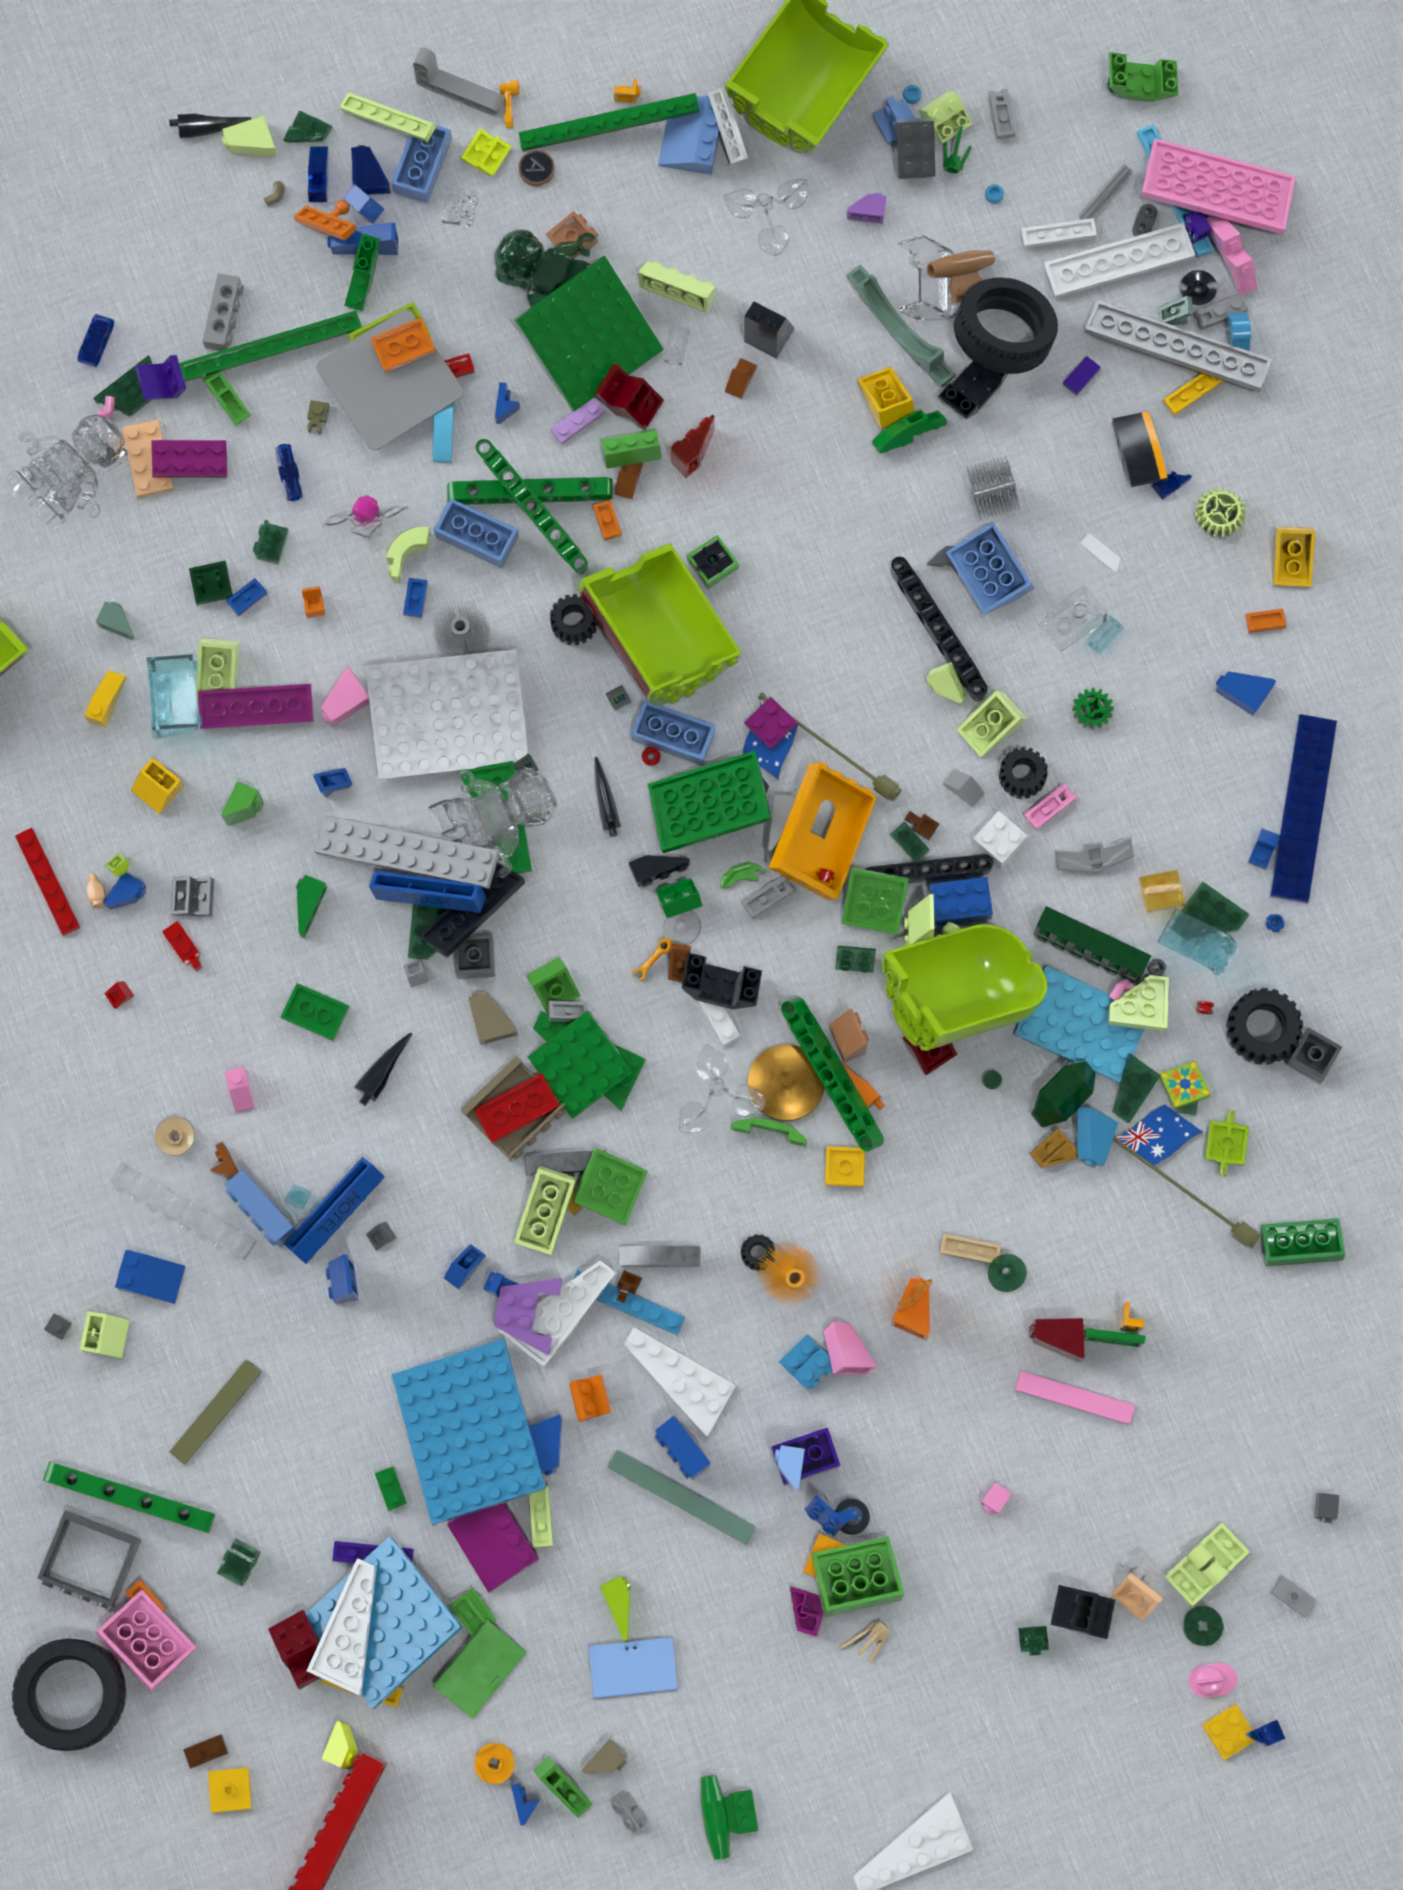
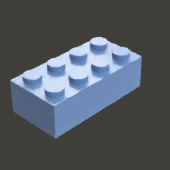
M435 125L436 128L428 142L409 136L392 181L394 193L425 203L429 202L452 141L450 129Z
M452 498L434 529L436 538L500 568H503L519 538L518 529Z
M645 700L631 736L634 742L656 748L659 751L703 766L716 733V725L660 705H651Z
M242 1169L224 1184L228 1188L225 1192L235 1203L238 1201L241 1203L238 1207L247 1217H253L250 1221L260 1232L262 1230L266 1232L263 1236L272 1246L277 1244L281 1248L295 1229Z

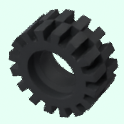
M755 1234L743 1242L741 1257L745 1265L751 1270L760 1271L767 1268V1263L765 1268H759L764 1266L765 1262L754 1259L751 1256V1249L756 1245L763 1246L767 1254L765 1258L774 1262L775 1259L771 1254L776 1250L774 1249L776 1247L769 1237Z

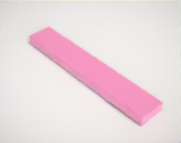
M1020 1371L1015 1391L1130 1425L1135 1405L1023 1371Z

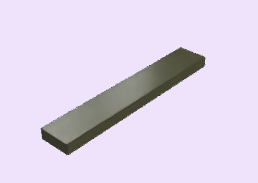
M245 1360L169 1453L186 1465L262 1372Z

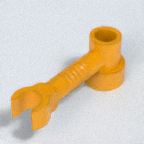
M518 80L510 81V83H500L501 95L504 94L505 98L504 121L506 128L514 126L512 95H520Z
M667 938L661 939L654 954L640 968L633 971V975L637 971H642L643 976L639 981L645 979L648 970L662 954L671 953V947L674 944L672 940ZM664 942L668 944L667 949L662 948Z

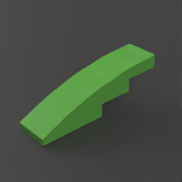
M220 371L201 377L235 426L251 416Z

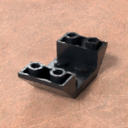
M972 361L953 384L949 383L938 395V398L967 420L979 412L1000 388L1008 374L993 372Z
M687 953L681 988L693 999L729 1009H740L757 1005L762 970L744 966L741 972L706 964L707 957Z

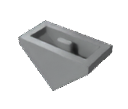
M956 769L943 783L944 786L971 807L984 794V791L970 775Z

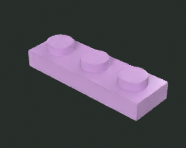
M594 397L550 428V431L562 445L604 415L606 410Z

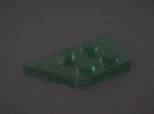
M149 355L97 394L93 398L95 403L105 405L106 396L115 397L114 411H120L129 417L148 404L151 400H145L135 367L141 364H152L151 357Z

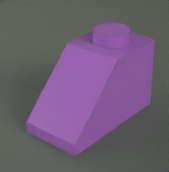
M880 193L867 194L848 208L847 220L883 224L886 196Z

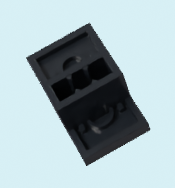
M1058 1585L1050 1625L1108 1639L1116 1599Z

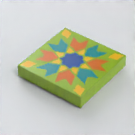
M1196 1061L1159 1074L1174 1110L1211 1096Z

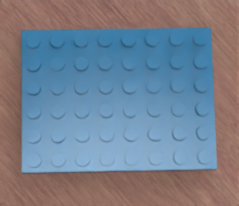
M504 1338L392 1374L432 1525L547 1489Z

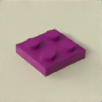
M772 697L744 722V725L770 750L798 724Z

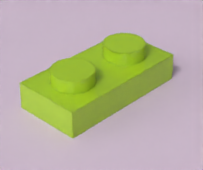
M120 853L105 864L107 869L116 877L124 875L131 865Z

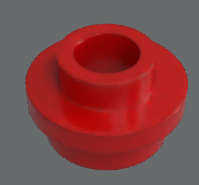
M653 747L646 748L642 753V761L648 766L657 765L661 759L659 750ZM650 754L655 756L653 760L648 759Z
M820 868L819 872L816 873L819 876V880L827 883L835 879L833 877L835 872Z

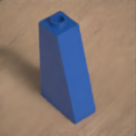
M395 223L356 227L357 230L345 241L333 236H328L327 239L328 248H331L332 254L356 255L363 233L380 238L378 255H398L399 237Z

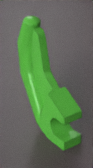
M745 862L728 870L723 875L720 886L722 888H729L738 880L757 882L759 878L754 873L759 871L761 874H764L765 870L758 864Z

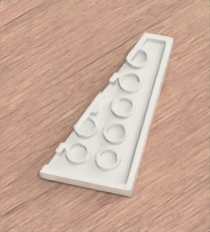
M599 1261L561 1287L560 1296L549 1295L537 1303L532 1333L552 1337L549 1355L500 1329L498 1331L545 1367L617 1272L604 1262Z
M951 1792L946 1794L930 1810L853 1875L858 1890H877L973 1850Z

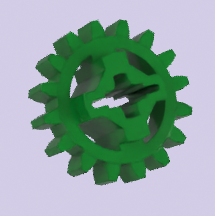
M1092 688L1091 692L1085 689L1084 695L1079 693L1077 696L1079 699H1074L1073 703L1075 706H1073L1072 711L1077 712L1074 713L1073 717H1079L1078 724L1084 722V728L1088 725H1091L1092 730H1094L1095 725L1102 728V722L1107 725L1109 722L1108 718H1112L1113 714L1111 712L1114 710V706L1110 705L1113 700H1107L1108 693L1102 695V689L1098 692H1095V688ZM1096 703L1095 710L1090 714L1091 707Z

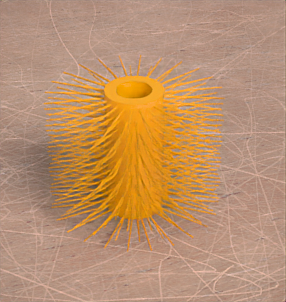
M786 1244L785 1252L781 1249L778 1252H772L771 1256L777 1262L773 1263L765 1258L767 1261H764V1266L759 1268H765L767 1263V1268L762 1270L767 1272H759L761 1273L759 1275L769 1274L764 1277H770L769 1281L768 1279L764 1280H767L765 1282H767L768 1287L765 1290H767L766 1292L770 1291V1296L776 1295V1300L778 1298L782 1300V1296H784L786 1300L787 1297L789 1300L790 1294V1302L792 1296L793 1303V1296L795 1295V1305L796 1296L798 1297V1294H800L799 1297L801 1295H810L802 1286L803 1283L812 1288L811 1286H814V1281L819 1278L813 1280L811 1278L823 1274L811 1275L817 1272L810 1270L815 1268L813 1267L815 1266L813 1265L814 1263L810 1264V1262H813L811 1261L813 1259L810 1256L811 1253L809 1254L807 1250H803V1247L800 1251V1248L798 1249L797 1247L796 1249L795 1246L794 1250L792 1248L789 1254V1246L787 1252Z

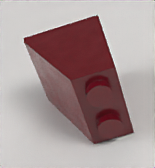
M1083 1318L1035 1319L1031 1326H1029V1338H1033L1034 1344L1076 1362H1081L1085 1358Z

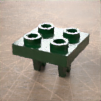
M226 561L189 568L196 605L225 600L233 596Z

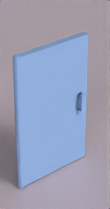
M672 1637L589 1646L593 1699L678 1690Z

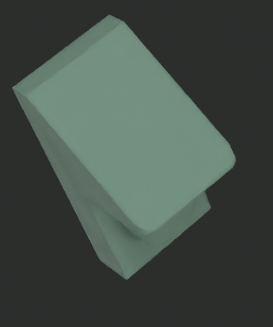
M1185 296L1158 307L1159 321L1170 325L1188 324L1187 317L1193 315L1192 297Z

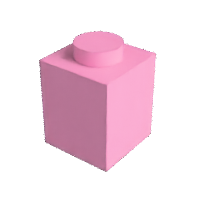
M995 1482L981 1502L984 1505L982 1509L991 1515L993 1513L999 1514L1012 1493Z

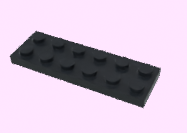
M497 862L490 888H482L486 899L481 912L446 909L419 935L420 941L448 958L525 884L524 878Z

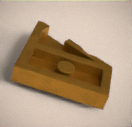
M1059 1128L1055 1129L1029 1153L1041 1168L1079 1159L1078 1149Z

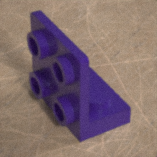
M170 355L164 363L141 364L135 367L145 400L178 398L186 390L177 355Z

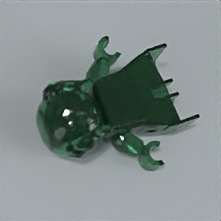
M523 229L511 231L502 238L495 250V276L499 282L527 291L526 298L531 308L591 265L586 261L573 259L572 256L577 255V252H579L581 255L589 257L590 250L584 248L582 244L584 242L593 243L596 241V237L591 233H584L578 238L577 243L575 241L560 242L554 248H549L546 252L544 251L543 244L532 232Z

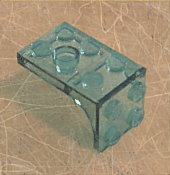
M1177 908L1174 909L1157 941L1159 944L1204 965L1217 976L1225 971L1228 958L1235 953L1237 948L1236 941L1229 933Z

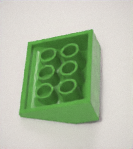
M889 1537L811 1554L824 1617L901 1601L904 1596Z

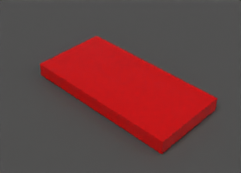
M540 1073L473 1110L490 1142L493 1144L555 1111L560 1105L543 1074Z

